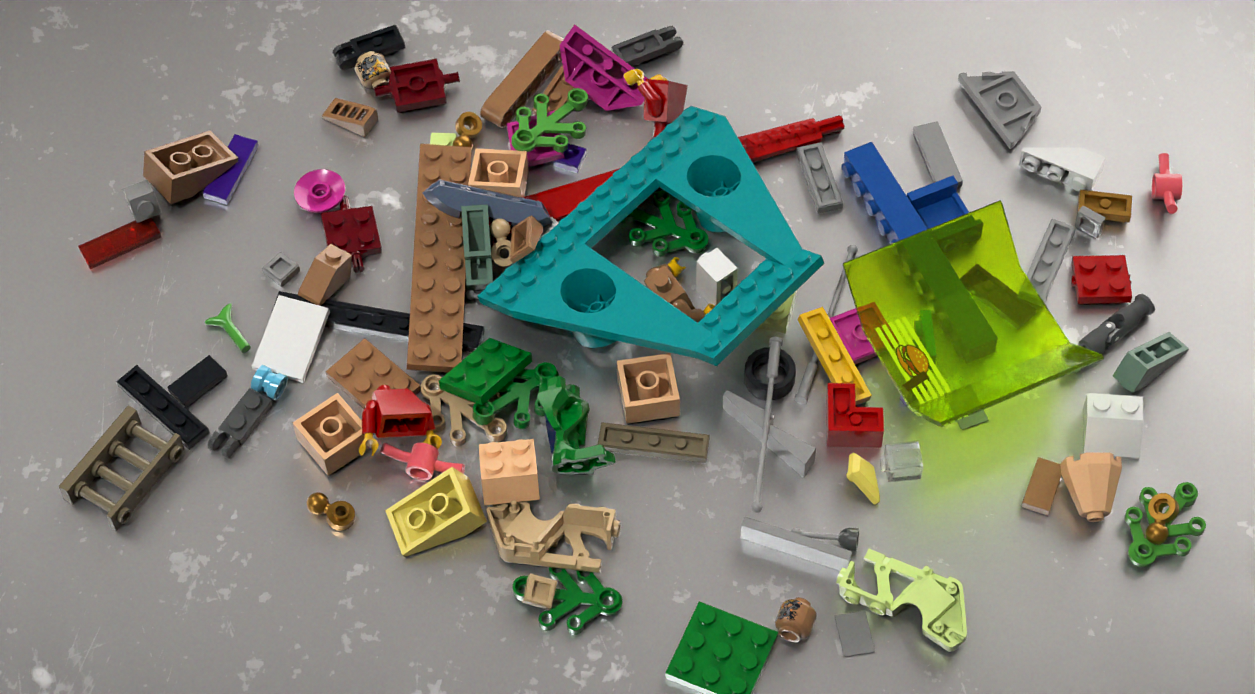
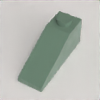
M1167 332L1128 351L1114 372L1113 377L1120 382L1123 388L1134 393L1150 384L1187 353L1189 348L1173 334Z

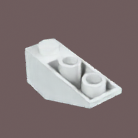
M1023 148L1019 166L1030 172H1036L1048 177L1052 181L1068 185L1077 191H1092L1102 173L1106 157L1084 148Z

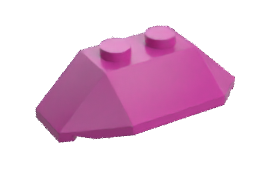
M574 24L560 43L565 81L574 88L585 90L588 98L605 111L642 105L644 97L637 89L638 84L630 86L624 78L626 72L635 68Z

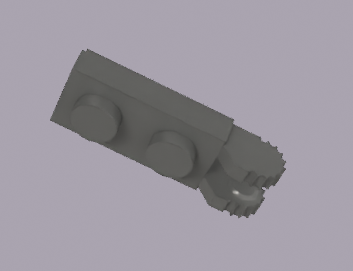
M670 25L613 45L611 51L630 66H634L667 52H674L680 49L684 42L680 36L674 37L677 30Z
M249 388L219 426L218 430L213 433L207 447L215 451L225 438H228L221 455L225 458L231 457L237 448L244 444L273 405L272 400Z

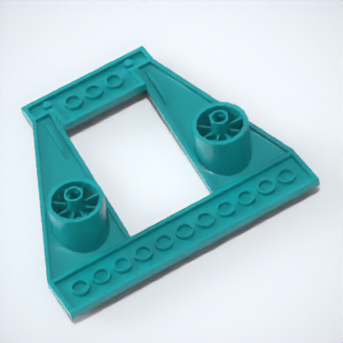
M690 106L672 123L668 124L660 134L650 140L642 150L633 155L624 166L615 171L606 182L597 187L587 199L579 203L569 215L561 219L551 231L543 235L534 251L506 268L477 297L482 305L512 318L570 330L576 341L584 347H605L620 341L697 358L718 366L825 263L821 255L802 249L726 116ZM659 187L695 210L701 226L707 231H726L766 258L698 323L591 249Z

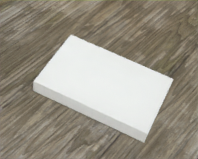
M278 295L254 358L253 370L257 371L261 365H265L271 368L275 374L281 373L290 380L304 383L328 319L329 308Z

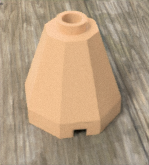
M1112 453L1080 454V460L1074 461L1073 456L1066 457L1060 463L1061 475L1079 515L1087 518L1088 522L1103 521L1104 517L1108 516L1112 510L1122 470L1121 457L1116 456L1114 458Z

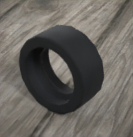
M770 347L755 350L745 363V385L751 394L763 400L767 399L768 384L757 380L754 377V370L760 365L768 364ZM780 349L779 366L786 371V377L783 381L774 384L772 400L785 397L791 392L795 383V363L792 357L782 349Z

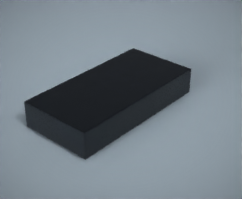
M208 355L167 388L169 393L187 408L228 375L226 370Z

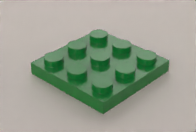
M699 601L665 672V678L704 694H753L776 643L778 632Z

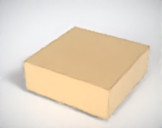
M530 573L527 578L522 603L550 610L557 581Z

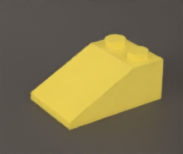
M453 467L385 510L404 557L464 537L487 522L469 477Z

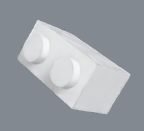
M718 248L702 254L698 261H696V291L708 303L715 306L737 287L738 268Z

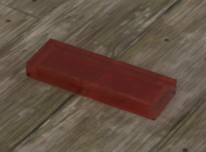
M151 217L138 223L136 220L83 243L78 248L91 270L161 238V234Z

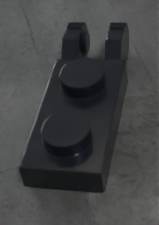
M392 25L350 39L349 42L336 46L333 50V55L335 58H339L338 65L340 69L345 70L355 67L358 62L357 59L367 52L373 51L384 56L406 47L397 25Z

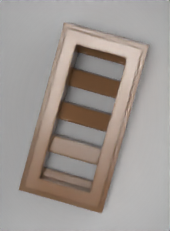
M335 98L322 114V119L366 137L378 121L377 109L370 106ZM339 107V111L336 114H333L336 108ZM344 111H348L345 116H341Z
M532 215L512 227L510 261L512 263L519 261L534 251L541 237L543 226Z

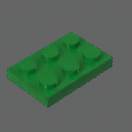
M488 338L439 380L440 389L483 405L533 362L532 354L501 341Z

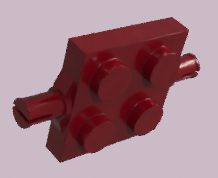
M436 58L389 67L391 70L389 85L374 87L376 98L391 95L395 101L397 112L446 104L445 84L460 82L458 72L443 75Z
M344 195V200L339 203L341 210L321 213L326 245L332 244L351 254L353 271L358 273L359 266V271L363 272L365 268L362 258L382 253L373 207L351 208L349 197Z

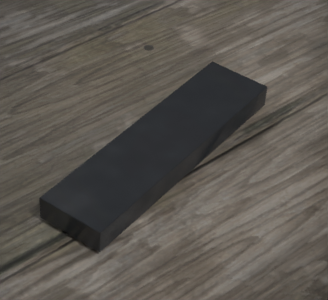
M138 365L134 366L116 381L119 388L172 435L175 433L180 435L183 445L189 450L210 433L206 425Z

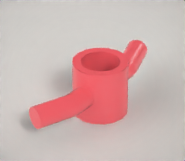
M1161 153L1159 154V173H1154L1152 178V198L1164 200L1168 213L1173 214L1177 211L1175 200H1180L1182 195L1181 174H1170L1169 154Z
M384 443L380 450L382 454L407 463L406 473L418 480H430L434 471L443 473L451 467L463 474L465 471L464 464L437 460L439 451L427 443H415L412 446L411 453Z

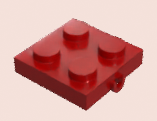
M1125 255L1072 257L1073 275L1071 284L1072 287H1075L1078 304L1131 303L1132 281L1128 273Z

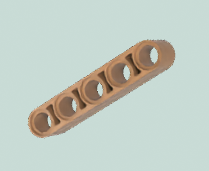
M548 30L545 31L484 102L480 116L501 128H506L507 123H510L516 116L517 109L525 106L562 62L560 43L564 38Z

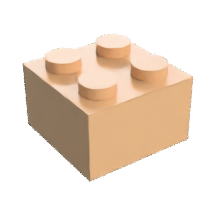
M476 149L468 186L524 198L529 175L527 151Z
M671 353L617 361V379L626 424L680 416V397Z
M338 393L293 422L296 439L327 476L360 455L359 447L365 439V435L362 434V420Z
M534 439L479 444L484 505L511 503L513 500L516 502L540 500Z

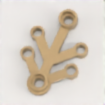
M432 374L421 383V393L424 398L430 400L433 420L442 421L440 424L435 425L436 430L433 431H442L446 426L445 417L441 414V400L450 406L452 430L449 436L452 445L462 446L466 442V433L462 428L461 414L485 430L486 437L490 441L500 442L507 436V425L503 419L494 418L488 425H479L472 416L473 408L471 406H474V402L441 390L439 380L442 377ZM433 387L439 388V389L434 390V391L430 390V389L433 388ZM497 392L491 398L498 399L501 397V395L499 392ZM496 430L501 432L499 434H492ZM455 435H462L460 439H454L453 437Z

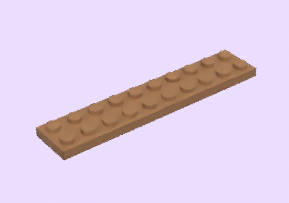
M420 143L406 370L449 372L462 362L466 277L462 212H460L459 218L450 216L434 207L422 193L438 180L468 186L472 147Z

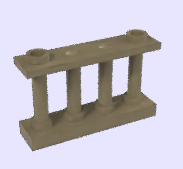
M129 405L58 486L64 500L73 505L78 498L84 497L107 511V519L111 528L115 531L121 524H125L129 520L132 511L172 463L177 462L181 458L184 450L181 437L177 433L166 442L142 428L137 410ZM136 436L160 450V452L150 463L123 447L130 437ZM118 456L143 472L132 483L106 467L113 457ZM96 477L104 478L124 490L125 494L115 504L88 487Z

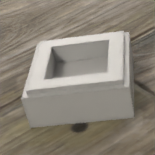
M1082 206L1078 211L1075 227L1098 238L1102 233L1106 217Z
M280 252L262 270L266 276L283 287L300 272V267Z

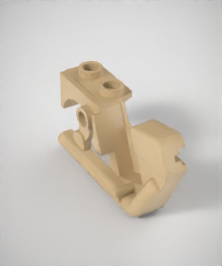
M513 500L511 503L493 504V507H487V518L500 557L510 563L600 573L601 559L590 558L589 552L583 544L581 534L595 536L603 540L607 544V550L612 549L614 537L618 538L620 534L621 522L616 520V510L606 507L597 508L581 506L579 504H568L564 511H560L553 519L545 521L534 517L530 510V504L524 501L516 502ZM564 534L566 543L570 544L573 550V556L546 553L551 547L557 548L558 541Z

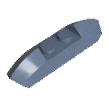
M445 180L436 181L422 193L434 207L459 218L461 206L488 204L490 220L505 219L511 222V230L512 227L531 215L543 227L553 222L542 202Z

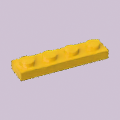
M820 307L800 314L797 320L831 383H855L856 405L869 401L872 395L824 308Z

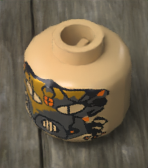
M371 51L357 59L355 71L363 87L371 89L388 84L387 81L390 78L391 70L382 54Z

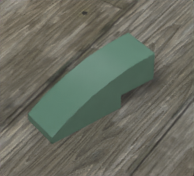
M488 204L461 206L467 290H484L488 284L493 282Z

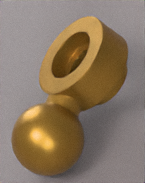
M464 112L459 116L455 123V129L460 136L455 138L452 146L473 148L471 139L475 138L482 129V121L477 114ZM464 125L469 126L470 130L466 129Z
M320 492L311 494L307 500V508L311 513L317 515L327 514V522L331 528L343 531L353 525L355 510L350 503L336 501L330 504L327 496ZM344 511L346 514L339 516L336 512Z
M1167 493L1155 495L1148 505V511L1155 520L1154 523L1147 527L1146 538L1155 545L1162 544L1167 540L1169 532L1165 524L1173 521L1179 513L1178 502ZM1169 506V510L1166 513H1162L1163 508Z

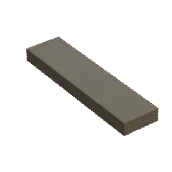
M601 422L597 445L601 444L607 451L706 463L710 435Z

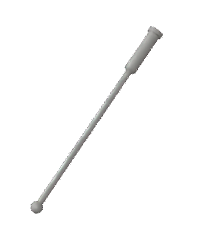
M850 245L847 249L849 254L827 314L829 318L833 316L853 255L858 252V248L855 245ZM815 352L812 361L807 364L798 393L794 398L799 404H807L808 394L818 368L816 364L818 357Z
M771 337L769 339L770 350L766 375L769 382L755 502L751 505L752 511L756 513L762 510L760 500L774 380L777 379L780 349L783 344V340L780 337Z

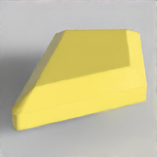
M853 452L849 455L847 479L850 482H854L867 498L876 505L880 502V495L874 466Z

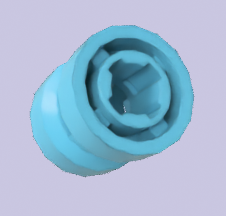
M261 365L253 376L251 389L257 392L264 391L267 397L276 401L284 392L288 377L281 373L275 374L271 368Z

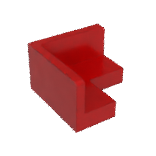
M828 383L827 447H882L884 435L883 408L856 407L855 383Z

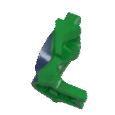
M561 376L547 379V390L538 392L537 398L545 412L549 445L552 453L553 472L564 475L594 474L596 469L616 464L614 454L607 451L601 444L579 448V446H585L588 413L590 411L588 401L580 398V387L572 384L566 385L565 378Z

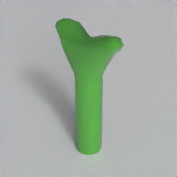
M229 303L221 310L218 316L205 320V325L224 328L241 352L246 353L250 350L251 346L232 323V303Z

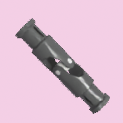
M1144 294L1135 296V301L1130 305L1120 308L1098 328L1082 338L1078 346L1073 350L1063 353L1062 358L1066 366L1075 373L1080 372L1085 363L1089 360H1095L1111 344L1116 343L1139 325V320L1155 312V306L1151 299Z

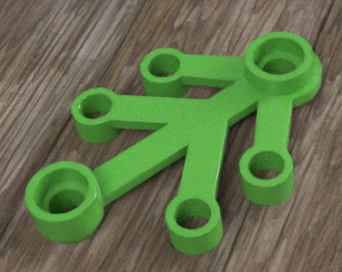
M580 88L570 90L567 103L548 117L549 97L545 94H537L534 97V108L537 110V125L532 129H529L531 110L527 107L518 108L516 111V121L519 123V129L513 134L511 139L513 148L517 151L529 152L535 147H553L557 152H565L568 149V138L566 136L541 137V135L544 133H570L575 139L583 138L586 134V125L579 121L574 123L558 122L571 112L582 111L587 106V92Z
M1190 482L1180 483L1174 492V499L1179 504V513L1183 507L1192 506L1197 499L1198 490ZM1145 487L1141 490L1139 501L1144 505L1150 525L1154 523L1155 519L1148 511L1151 499L1145 498L1144 495L1149 494L1154 497L1157 495V492L1152 487ZM1182 490H1187L1191 494H1185ZM1138 507L1127 509L1124 519L1130 527L1133 543L1128 549V556L1134 565L1146 567L1151 565L1156 557L1169 555L1186 556L1189 554L1192 544L1186 537H1178L1174 544L1155 545L1150 543L1147 538L1145 539L1140 525L1143 517L1142 511ZM1129 514H1135L1138 518L1132 519ZM1193 517L1189 523L1171 525L1173 522L1171 521L1165 524L1169 532L1168 537L1183 535L1200 536L1206 528V522L1201 517ZM1192 524L1200 525L1201 529H1195ZM1178 544H1184L1187 549L1179 548ZM1138 550H1145L1147 554H1141Z

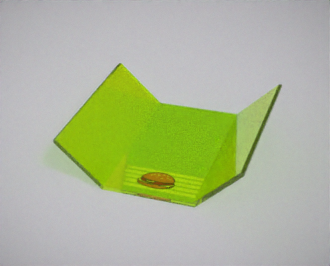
M1001 200L843 263L845 275L865 336L911 412L939 427H944L1104 359L1102 354L1069 342L1024 273L1019 263Z

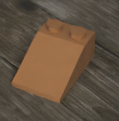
M210 130L144 151L143 176L172 204L193 197L238 162V157Z

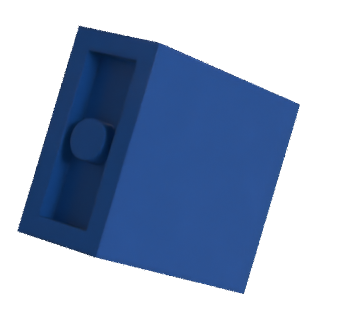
M954 176L907 193L909 201L943 252H948L955 246L965 242L971 243L981 235L983 224L980 219H973L957 193L958 182Z

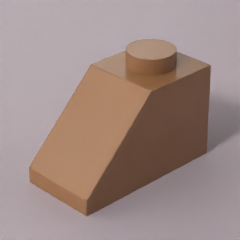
M332 244L328 245L314 258L298 290V295L315 305L321 306L350 279L352 255Z

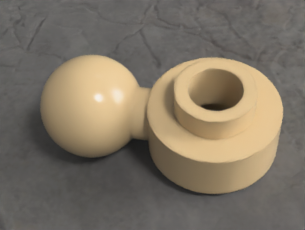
M495 219L489 228L490 234L497 240V243L493 245L491 250L492 260L498 266L508 267L513 264L510 261V255L508 258L503 259L499 256L501 250L506 249L511 254V242L507 240L511 229L510 224L505 219Z

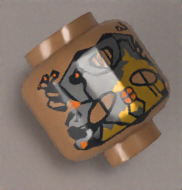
M798 597L786 600L782 603L775 620V626L779 631V635L790 642H799L806 639L811 634L816 621V612L811 607L810 602L804 598Z

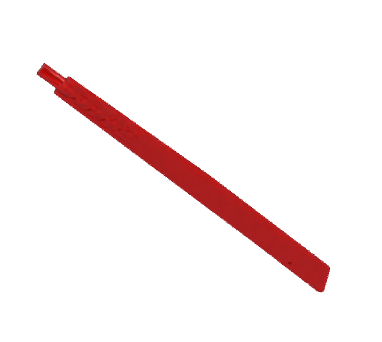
M840 115L820 121H815L814 118L740 136L738 139L753 163L796 150L797 147L822 142V135L842 130L845 126ZM619 169L525 196L524 198L542 202L550 217L560 221ZM659 187V188H658L657 190H655L654 192H657V191H660V190H663V189ZM489 217V227H490V224L493 222V221L490 220V219H491L490 217ZM510 229V233H509V235H508L507 237H510V236H511V233H512V230H511V229Z

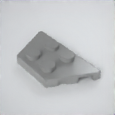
M1014 71L1001 73L982 72V76H967V73L959 74L958 81L1007 146L1010 149L1013 148L1040 114L1041 105Z

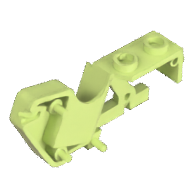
M868 549L864 561L875 565L874 572L877 576L878 594L875 596L863 591L856 584L854 579L855 562L850 561L847 569H841L836 583L839 584V594L845 601L855 605L858 603L862 604L878 615L886 614L891 617H895L908 604H913L918 607L922 615L923 635L949 652L954 651L967 639L963 586L959 580L950 576L947 579L935 574L933 569H930L928 566L921 570ZM891 571L914 580L894 601L889 583Z

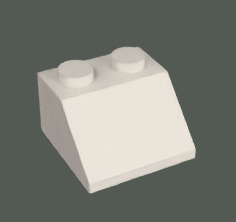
M1087 393L1083 406V453H1112L1114 458L1119 456L1121 460L1139 461L1143 427V397Z

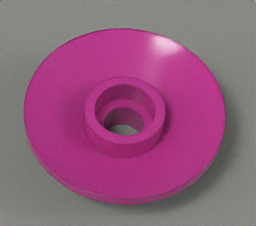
M326 169L314 170L306 173L298 180L294 188V197L297 204L308 212H326L335 208L343 200L346 191L345 183L341 176L334 171Z

